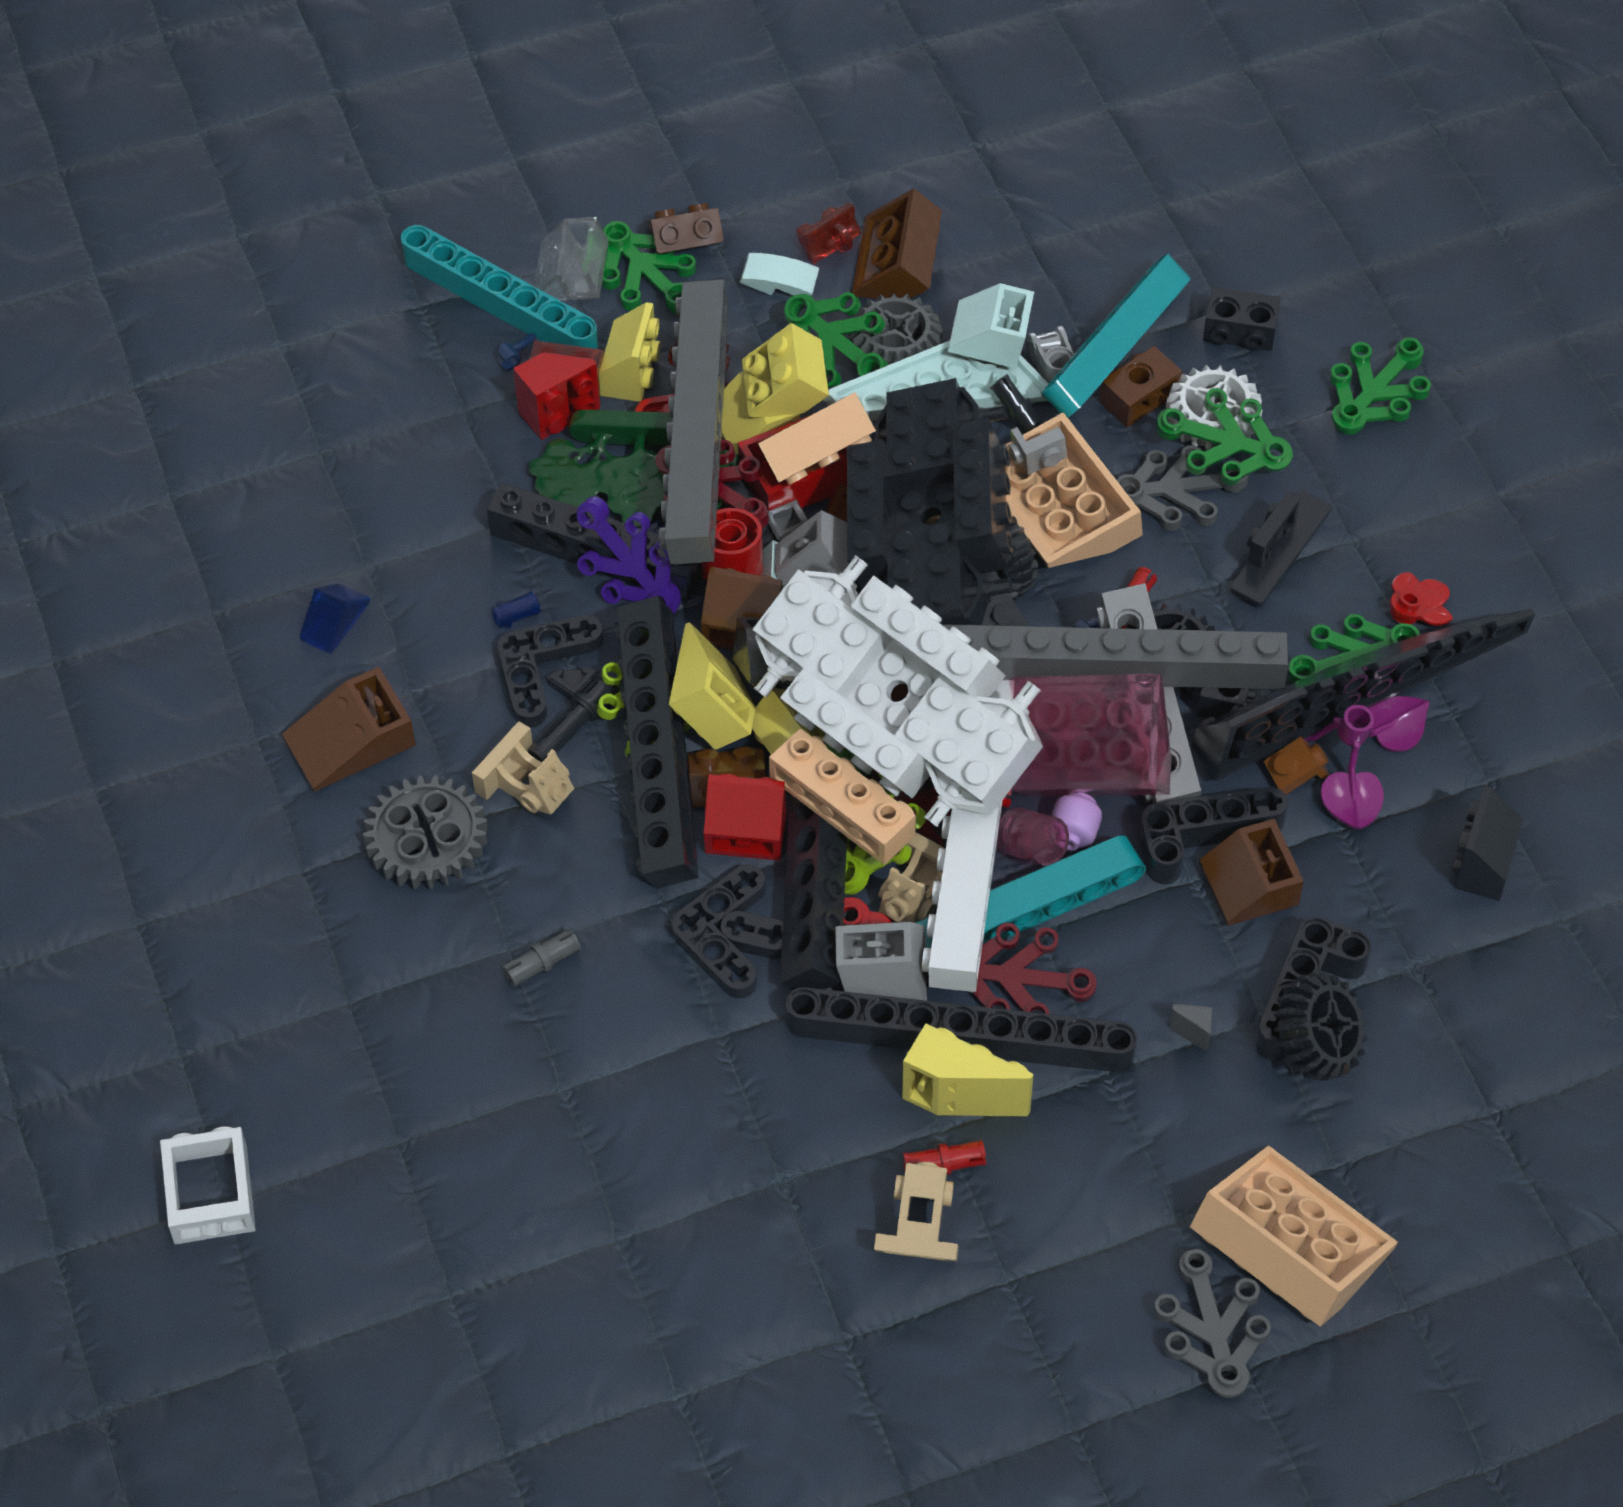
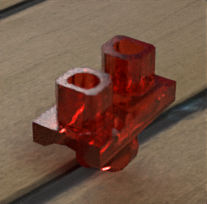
M847 202L839 208L831 206L823 211L821 220L815 224L805 223L797 228L796 232L799 243L806 249L810 262L815 264L837 249L844 253L852 249V239L861 234V229L855 219V207L853 204Z

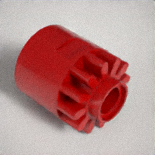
M738 508L717 510L714 562H701V578L706 579V586L710 566L722 569L732 568L738 572L761 575L763 573L762 526L757 517L752 513Z

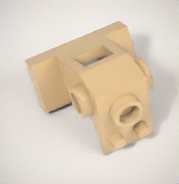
M520 721L472 772L476 794L488 800L499 787L518 799L532 813L540 811L551 815L574 790V787L569 779L570 773L568 769L560 762L553 749L547 754V758L543 762L538 761L527 752V749L533 745L531 728ZM527 776L529 777L530 785L522 783Z
M915 832V837L907 843L911 847V856L906 862L909 865L902 874L899 873V870L892 867L888 878L881 886L878 897L882 899L879 912L896 922L916 923L928 918L929 914H933L936 908V904H932L934 881H941L942 872L937 871V858L939 848L944 847Z
M931 1162L906 1163L905 1176L897 1175L894 1199L901 1200L897 1236L876 1233L874 1247L876 1252L957 1262L959 1245L939 1241L943 1206L951 1207L954 1182L946 1181L947 1168H941ZM911 1197L934 1199L931 1224L908 1221Z

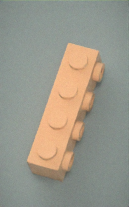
M800 728L769 757L770 778L776 781H785L786 791L883 865L915 837L916 815L905 802H897L885 793V790L874 779L868 780L860 774L848 759L844 757L839 758L832 753L819 737H811Z

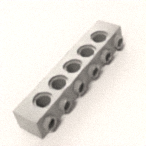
M1145 583L1101 593V607L1096 608L1100 628L1119 629L1124 625H1133L1137 629H1157ZM1115 685L1118 697H1125L1128 709L1123 710V716L1127 731H1134L1137 744L1132 745L1136 766H1143L1147 779L1141 780L1146 802L1153 801L1154 804L1201 797V788L1174 688ZM1142 693H1151L1157 699L1153 703L1144 704L1137 697ZM1159 727L1166 732V735L1162 738L1154 739L1148 736L1146 732L1150 728ZM1161 762H1169L1176 769L1171 773L1163 774L1155 767Z

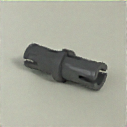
M568 928L543 944L536 943L530 946V951L504 964L502 971L507 981H511L510 985L514 988L542 971L547 973L553 969L552 965L580 951V943L576 935Z

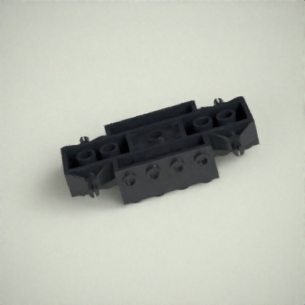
M956 378L886 392V405L874 424L876 431L869 434L872 441L847 446V562L850 564L856 555L868 564L854 582L858 583L862 590L873 575L891 589L897 585L914 598L911 601L913 605L920 610L925 605L941 617L940 624L982 625L987 605L991 602V596L1013 592L1010 577L988 582V580H984L981 576L984 573L1008 569V553L1013 552L1012 539L1009 531H1007V524L1012 523L1010 506L1006 502V495L1011 494L1009 477L1005 473V467L1010 466V457L1007 446L1005 444L1000 445L991 422L1007 420V411L1004 404L985 409L983 407L979 408L977 402L964 386H959ZM940 516L936 523L925 524L929 518Z

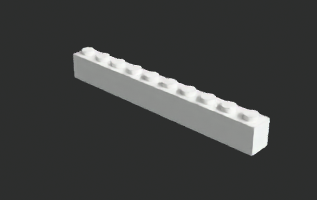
M1002 680L990 697L1011 701L1018 694L1019 683H1017V680ZM1002 801L992 814H983L957 808L955 811L952 809L951 816H944L942 839H947L946 849L939 848L937 858V871L942 872L941 881H934L932 904L938 905L936 915L929 914L927 937L933 938L932 947L924 948L922 971L929 972V987L976 992Z

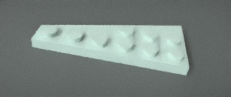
M947 341L828 390L829 396L824 398V402L830 406L856 392L870 421L878 419L886 405V392L956 378L959 386H964L977 402L979 408H989L1002 405L989 387L1006 374L1009 375V378L1025 399L1029 398L1032 403L1047 401L1041 392L1048 385V382L1021 355L1017 367L1012 368L948 352L950 341Z

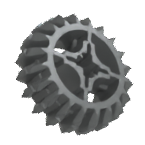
M893 292L890 298H884L879 294L877 302L867 299L865 307H860V310L855 314V317H861L870 311L877 312L885 320L884 330L880 334L872 338L867 331L848 334V340L866 354L870 352L877 353L890 365L940 345L943 338V329L941 328L938 314L933 313L931 305L923 306L921 298L913 301L910 300L908 293L903 298H898ZM877 318L870 321L869 328H873L877 324ZM920 334L921 337L915 341L914 336ZM880 365L875 366L871 372L878 370Z

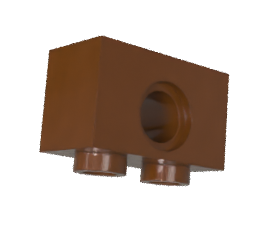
M1153 346L1144 353L1134 355L1127 364L1118 370L1111 371L1101 383L1099 403L1128 428L1167 402L1170 389L1173 387V383H1178L1182 370L1158 348Z

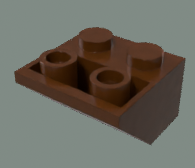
M710 566L701 619V634L714 647L733 650L737 617L762 618L783 590V580L775 579L768 575L738 572L732 568L722 569Z
M1275 819L1238 829L1199 859V865L1227 926L1295 907L1300 903L1304 880Z

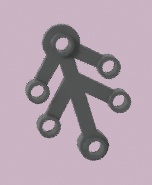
M1188 445L1182 449L1181 457L1160 481L1147 483L1153 474H1161L1166 470L1167 455L1161 450H1152L1146 455V461L1134 475H1122L1117 479V482L1126 493H1131L1128 496L1137 507L1160 518V525L1165 530L1175 531L1180 528L1182 523L1181 510L1174 506L1167 507L1152 497L1164 496L1195 513V519L1198 524L1211 526L1217 520V506L1212 502H1204L1187 492L1224 488L1227 492L1238 493L1247 486L1249 475L1242 477L1236 485L1225 484L1220 478V473L1183 478L1188 472L1186 468L1187 456L1194 450H1201L1197 446ZM1200 459L1191 460L1195 466L1201 465ZM1153 460H1158V461H1160L1161 463H1159V464H1154V463H1152L1151 461H1153ZM1227 469V470H1226V473H1227L1229 476H1231V477H1236V476H1238V474H1237V472H1236L1235 470H1233V469ZM1202 512H1209V513H1211L1212 515L1205 516V515H1203V514H1201V513H1202ZM1166 517H1174L1176 520H1168Z
M1190 1249L1181 1256L1178 1273L1185 1283L1193 1286L1202 1320L1181 1309L1178 1299L1171 1294H1162L1156 1299L1154 1315L1159 1321L1164 1323L1171 1322L1210 1345L1213 1358L1191 1347L1189 1337L1180 1331L1172 1332L1167 1336L1164 1350L1169 1358L1182 1360L1206 1374L1211 1390L1218 1396L1234 1398L1241 1395L1247 1389L1250 1376L1246 1365L1259 1344L1268 1340L1271 1324L1264 1316L1255 1315L1250 1317L1245 1327V1338L1231 1356L1227 1340L1247 1308L1257 1302L1260 1292L1259 1285L1250 1278L1239 1280L1235 1285L1234 1298L1220 1318L1209 1282L1212 1260L1203 1250ZM1199 1260L1203 1263V1266L1199 1268L1192 1267L1189 1261ZM1243 1288L1251 1289L1254 1295L1245 1297L1240 1293V1290ZM1163 1304H1169L1174 1308V1311L1165 1313L1159 1307ZM1259 1325L1264 1328L1265 1332L1263 1334H1255L1252 1332L1251 1327ZM1174 1341H1179L1184 1344L1185 1348L1174 1350L1170 1344ZM1230 1371L1236 1375V1378L1234 1380H1226L1222 1377L1221 1373Z

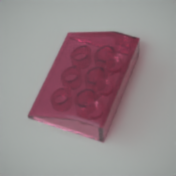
M1161 674L1014 677L1013 699L1019 694L1027 681L1041 690L1027 707V710L1030 712L1028 717L1043 747L1010 789L1011 791L1024 796H1064L1070 793H1085L1090 796L1170 795L1171 751Z

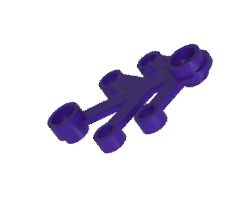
M598 497L587 498L577 509L579 524L584 528L594 529L618 559L600 556L594 551H587L578 559L577 566L579 571L586 576H592L597 571L633 577L641 584L642 587L624 585L619 579L609 580L601 589V595L608 603L615 604L621 599L637 602L660 596L674 614L680 606L681 594L678 587L671 582V564L667 550H663L666 557L660 556L657 549H661L660 541L656 542L649 550V557L656 564L655 577L647 569L649 518L644 513L636 512L626 520L625 529L631 535L630 549L607 522L609 508L605 501ZM587 512L592 514L594 520L588 516ZM633 520L638 521L642 529H638L634 525ZM586 559L592 561L594 568L586 563ZM610 587L614 588L618 595H614L610 591Z

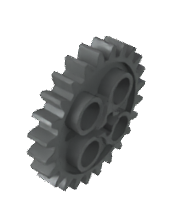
M421 775L418 776L417 785L412 786L407 779H403L404 789L399 791L391 785L389 786L391 797L377 796L379 807H369L370 818L364 819L366 832L363 833L368 858H373L376 870L383 868L387 880L397 874L399 886H402L408 879H412L414 889L419 887L421 881H427L429 889H433L435 879L440 878L442 883L447 886L449 885L448 875L454 874L461 879L463 878L461 867L474 869L473 857L482 858L483 851L481 845H486L488 842L486 831H488L487 819L485 818L483 805L478 806L475 794L467 795L465 785L454 790L453 779L451 778L444 785H439L437 775H434L430 784H425ZM414 807H419L422 813L424 824L428 834L432 836L433 845L439 855L438 857H433L430 852L425 833L419 827ZM436 809H443L440 812H432ZM399 822H407L403 825H395ZM447 839H456L453 842H444ZM411 852H420L416 855H408Z

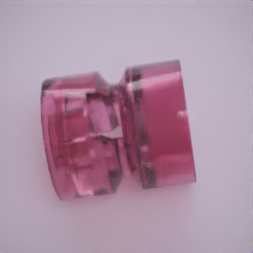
M1017 807L1007 811L1000 819L997 842L999 848L1005 854L1048 866L1060 861L1066 853L1069 844V831L1067 825L1060 818Z

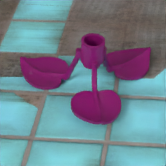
M1394 696L1369 709L1362 705H1353L1347 708L1343 718L1335 717L1332 723L1305 739L1316 741L1337 728L1340 739L1352 748L1348 774L1335 772L1329 775L1322 784L1321 800L1325 809L1333 817L1353 829H1363L1373 823L1382 808L1384 792L1381 782L1373 773L1360 772L1355 774L1360 746L1366 741L1367 737L1376 736L1379 745L1389 751L1403 752L1414 748L1424 733L1426 715L1429 708L1428 700L1408 696Z

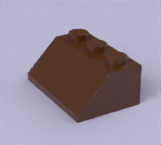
M915 188L866 215L852 293L856 297L877 299L879 294H881L884 298H890L894 292L898 298H903L908 293L911 299L918 294H923L930 288L942 210Z

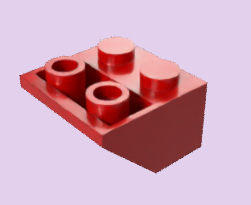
M543 352L513 368L518 412L541 440L552 434L559 433L567 427L573 412L600 409L597 366L593 359Z
M709 774L704 824L705 853L781 861L786 828L785 781H776L769 777L754 779L738 777L733 774Z

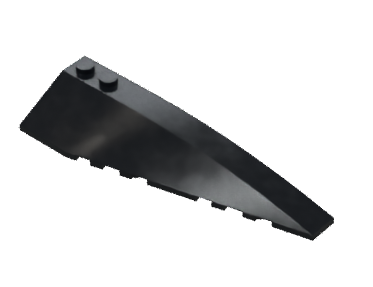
M1526 609L1462 623L1396 642L1351 658L1285 686V689H1279L1249 704L1247 702L1239 703L1228 714L1217 719L1215 717L1205 719L1197 726L1191 747L1214 782L1280 751L1299 737L1306 739L1314 735L1317 731L1332 723L1335 717L1343 718L1345 711L1350 706L1362 705L1369 709L1526 634L1535 613L1532 609Z

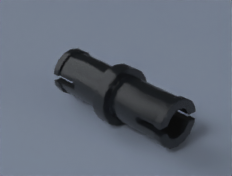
M1008 374L998 379L995 384L989 387L1000 402L1005 405L1008 411L1007 417L1010 421L1014 419L1024 433L1043 424L1031 407L1032 401L1029 398L1025 399Z

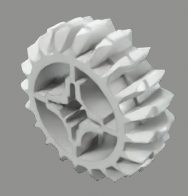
M1221 364L1216 370H1211L1205 365L1202 372L1192 368L1189 376L1181 374L1178 383H1173L1167 398L1166 408L1178 409L1184 414L1186 419L1223 430L1213 412L1208 411L1204 405L1207 392L1213 388H1220L1227 394L1226 406L1245 437L1250 438L1251 434H1254L1250 425L1243 422L1238 415L1241 403L1246 399H1255L1262 404L1261 394L1257 393L1256 384L1248 383L1247 375L1237 377L1235 368L1226 372L1223 371ZM1218 397L1210 398L1214 404L1222 403ZM1244 408L1247 414H1256L1253 408ZM1167 418L1168 423L1172 425L1178 424L1176 419ZM1186 434L1180 436L1182 443L1191 440L1192 445L1197 447L1200 445L1205 446L1206 450L1218 446V444Z

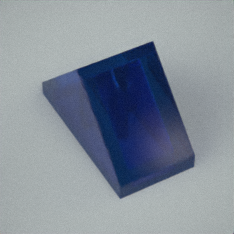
M339 583L315 588L302 626L300 640L332 654L370 603V597Z

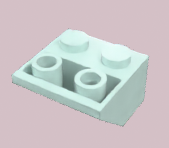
M1000 283L959 300L948 352L1016 368L1026 337L1034 291Z

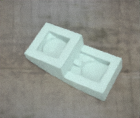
M749 253L740 283L772 295L777 288L791 295L807 294L811 296L819 267L784 256Z

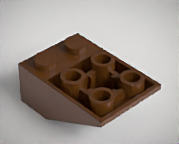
M379 666L345 681L282 733L284 741L314 792L416 746L412 721Z

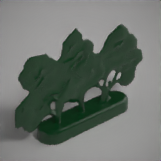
M578 410L573 412L569 422V433L574 439L591 444L578 449L574 447L572 442L566 439H554L549 442L543 455L528 463L530 466L529 472L537 477L534 488L542 496L577 508L587 498L593 497L599 492L606 493L609 496L607 500L608 508L614 513L621 514L623 523L636 512L644 513L652 521L653 515L661 507V502L664 501L663 474L656 466L657 453L646 450L644 445H671L668 443L667 422H673V418L670 417L669 413L611 410ZM606 444L635 445L633 452L624 457L613 456L605 449ZM593 450L597 451L594 459L584 465L578 464V460L586 452L587 454H592ZM723 450V451H721L720 454H725V453H727L728 451H727V450ZM571 452H578L576 457L573 459L569 458ZM601 453L606 455L607 460L605 462L599 459ZM735 453L734 460L729 464H720V468L737 466L739 455ZM718 499L717 509H719V508L722 506V503H723V502H722L721 500H719V499ZM633 520L636 527L641 526L638 521Z

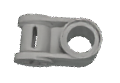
M1057 326L1055 331L1035 335L1033 332L1027 334L1026 341L1030 358L1036 365L1039 374L1049 384L1074 355L1063 326Z

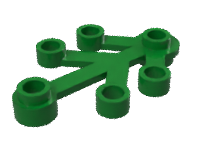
M614 221L608 223L600 234L601 246L607 251L605 267L600 271L601 286L608 290H613L620 286L621 276L618 266L622 254L630 261L626 285L620 293L622 307L626 310H633L641 306V292L639 289L643 274L665 296L667 308L676 314V297L682 296V283H672L657 268L676 269V273L679 276L690 277L696 272V259L690 254L672 255L675 251L657 254L641 253L636 247L655 248L653 235L635 234L624 222ZM634 297L635 299L628 300L627 298Z
M845 292L839 297L815 301L813 297L807 294L794 295L785 304V318L789 324L792 323L810 333L811 327L819 334V339L822 340L826 377L832 373L834 375L833 380L827 383L828 390L839 386L841 383V375L835 370L834 347L857 364V371L860 376L871 373L872 369L877 365H880V368L888 366L886 360L880 355L873 352L866 354L843 336L867 331L871 335L880 334L884 330L885 320L877 312L870 311L861 317L828 323L820 317V315L841 311L847 316L855 315L860 310L861 302L853 293ZM853 299L852 306L845 309V303ZM807 307L805 314L799 317L800 310ZM877 318V324L873 328H869L870 321Z
M1408 337L1400 341L1396 345L1394 358L1375 378H1373L1370 366L1371 346L1365 342L1354 343L1351 347L1350 360L1355 364L1362 392L1355 400L1349 386L1352 377L1351 367L1344 363H1338L1332 367L1330 382L1336 388L1339 404L1333 409L1332 421L1339 432L1347 435L1356 434L1367 422L1394 420L1403 422L1409 418L1411 404L1406 398L1423 400L1428 397L1431 383L1424 376L1413 377L1409 384L1388 386L1403 369L1412 370L1420 366L1424 349L1417 339ZM1362 352L1365 355H1358L1357 353ZM1336 374H1343L1345 377H1340ZM1420 386V387H1423L1424 389L1420 390V389H1417V388H1415V387ZM1392 400L1389 407L1368 408L1374 401ZM1396 408H1401L1404 411H1397Z
M1213 388L1207 392L1204 405L1208 411L1213 412L1223 430L1186 419L1184 414L1175 408L1165 409L1158 416L1156 431L1166 440H1175L1182 434H1186L1218 444V446L1205 452L1194 450L1188 455L1186 468L1194 475L1204 473L1207 467L1238 452L1254 455L1241 463L1231 460L1223 465L1220 472L1221 480L1227 485H1236L1242 477L1261 468L1271 472L1281 471L1288 467L1293 457L1290 444L1283 438L1272 436L1260 416L1262 411L1261 404L1251 398L1241 403L1238 415L1243 422L1250 425L1257 440L1245 437L1226 406L1227 394L1220 388ZM1218 397L1222 403L1214 404L1210 398ZM1251 407L1255 410L1256 414H1247L1244 408ZM1166 418H1174L1178 421V424L1172 425L1167 422ZM1276 449L1281 455L1273 456L1269 450ZM1195 458L1200 459L1203 465L1195 466L1191 460ZM1233 469L1237 472L1238 476L1231 477L1226 473V470Z
M1350 614L1345 618L1343 625L1344 635L1332 631L1327 625H1315L1311 629L1309 638L1312 647L1323 650L1331 646L1345 651V653L1320 661H1316L1307 655H1298L1289 663L1288 679L1291 683H1294L1351 658L1421 634L1411 624L1402 623L1396 625L1393 629H1388L1366 621L1359 614ZM1355 624L1358 625L1360 628L1354 629L1351 628L1349 625ZM1316 635H1324L1326 639H1318ZM1366 635L1380 642L1370 645L1356 639Z

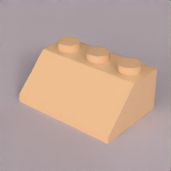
M856 392L758 444L778 482L785 479L788 485H791L806 477L808 474L805 468L818 462L820 468H823L840 459L837 451L848 445L872 441L869 434L876 430Z

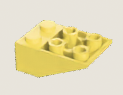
M690 622L685 624L669 705L676 714L680 715L696 730L700 737L704 738L716 750L751 734L756 706L736 668Z
M925 1024L903 1060L902 1099L936 1115L1028 1116L1031 1109L1034 1074L1030 1073L1026 1067L1018 1062H1007L994 1056L984 1046L978 1044L971 1045L958 1039L948 1029L935 1028Z

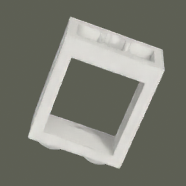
M218 1127L212 1130V1132L195 1135L181 1133L170 1139L160 1140L168 1227L174 1244L256 1231L247 1145L241 1127ZM234 1153L238 1201L180 1210L176 1162Z

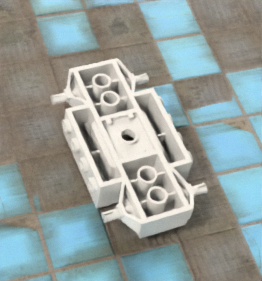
M856 555L843 573L839 575L807 570L803 573L798 569L752 629L757 633L755 636L766 664L769 666L767 673L754 689L767 698L780 680L782 682L786 680L793 681L781 696V699L798 712L794 719L811 732L816 726L826 734L822 740L837 752L841 753L846 748L854 754L850 761L869 775L874 769L883 777L879 783L895 796H898L903 791L913 798L930 776L939 795L936 803L924 817L936 827H938V824L950 809L955 811L959 808L983 814H992L1043 747L1028 717L1030 712L1027 710V707L1041 690L1027 681L1015 699L1012 698L1011 701L1008 699L991 698L992 693L1005 678V675L996 667L1000 660L982 647L977 651L968 645L971 639L954 626L950 630L946 629L940 624L942 618L925 605L921 610L913 605L911 601L914 598L897 585L891 589L873 575L858 595L856 591L857 585L854 582L868 564ZM898 684H906L908 686L906 698L899 702H893L891 700L892 689Z

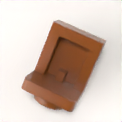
M1299 737L1263 761L1278 789L1283 791L1285 795L1315 775H1318L1323 780H1326L1330 775L1325 767L1329 760L1324 751L1317 743L1312 746L1302 737Z

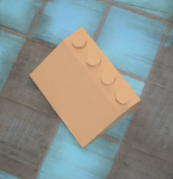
M1064 413L1023 434V437L1028 441L1059 427L1065 436L1067 458L1061 460L1053 467H1045L1028 475L1021 463L1015 464L1009 452L1010 466L1005 467V473L1009 477L1011 494L1006 495V502L1010 506L1011 516H1015L1017 524L1020 527H1024L1026 537L1031 539L1029 543L1048 568L1112 553L1143 535L1141 511ZM1012 441L1009 442V443H1007V444H1005V445L1007 446V449H1008V445H1009V444H1012Z
M1269 1145L1207 1192L1190 1225V1228L1201 1235L1206 1242L1214 1245L1235 1261L1239 1267L1248 1271L1273 1293L1282 1297L1299 1310L1304 1317L1312 1320L1320 1327L1341 1310L1398 1244L1395 1239Z

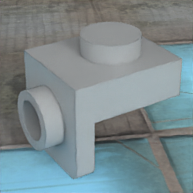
M1018 427L1010 430L1012 444L1008 445L1010 455L1016 465L1020 463L1023 465L1028 475L1045 467H1053L1061 460L1067 458L1065 436L1059 427L1028 441L1024 439Z

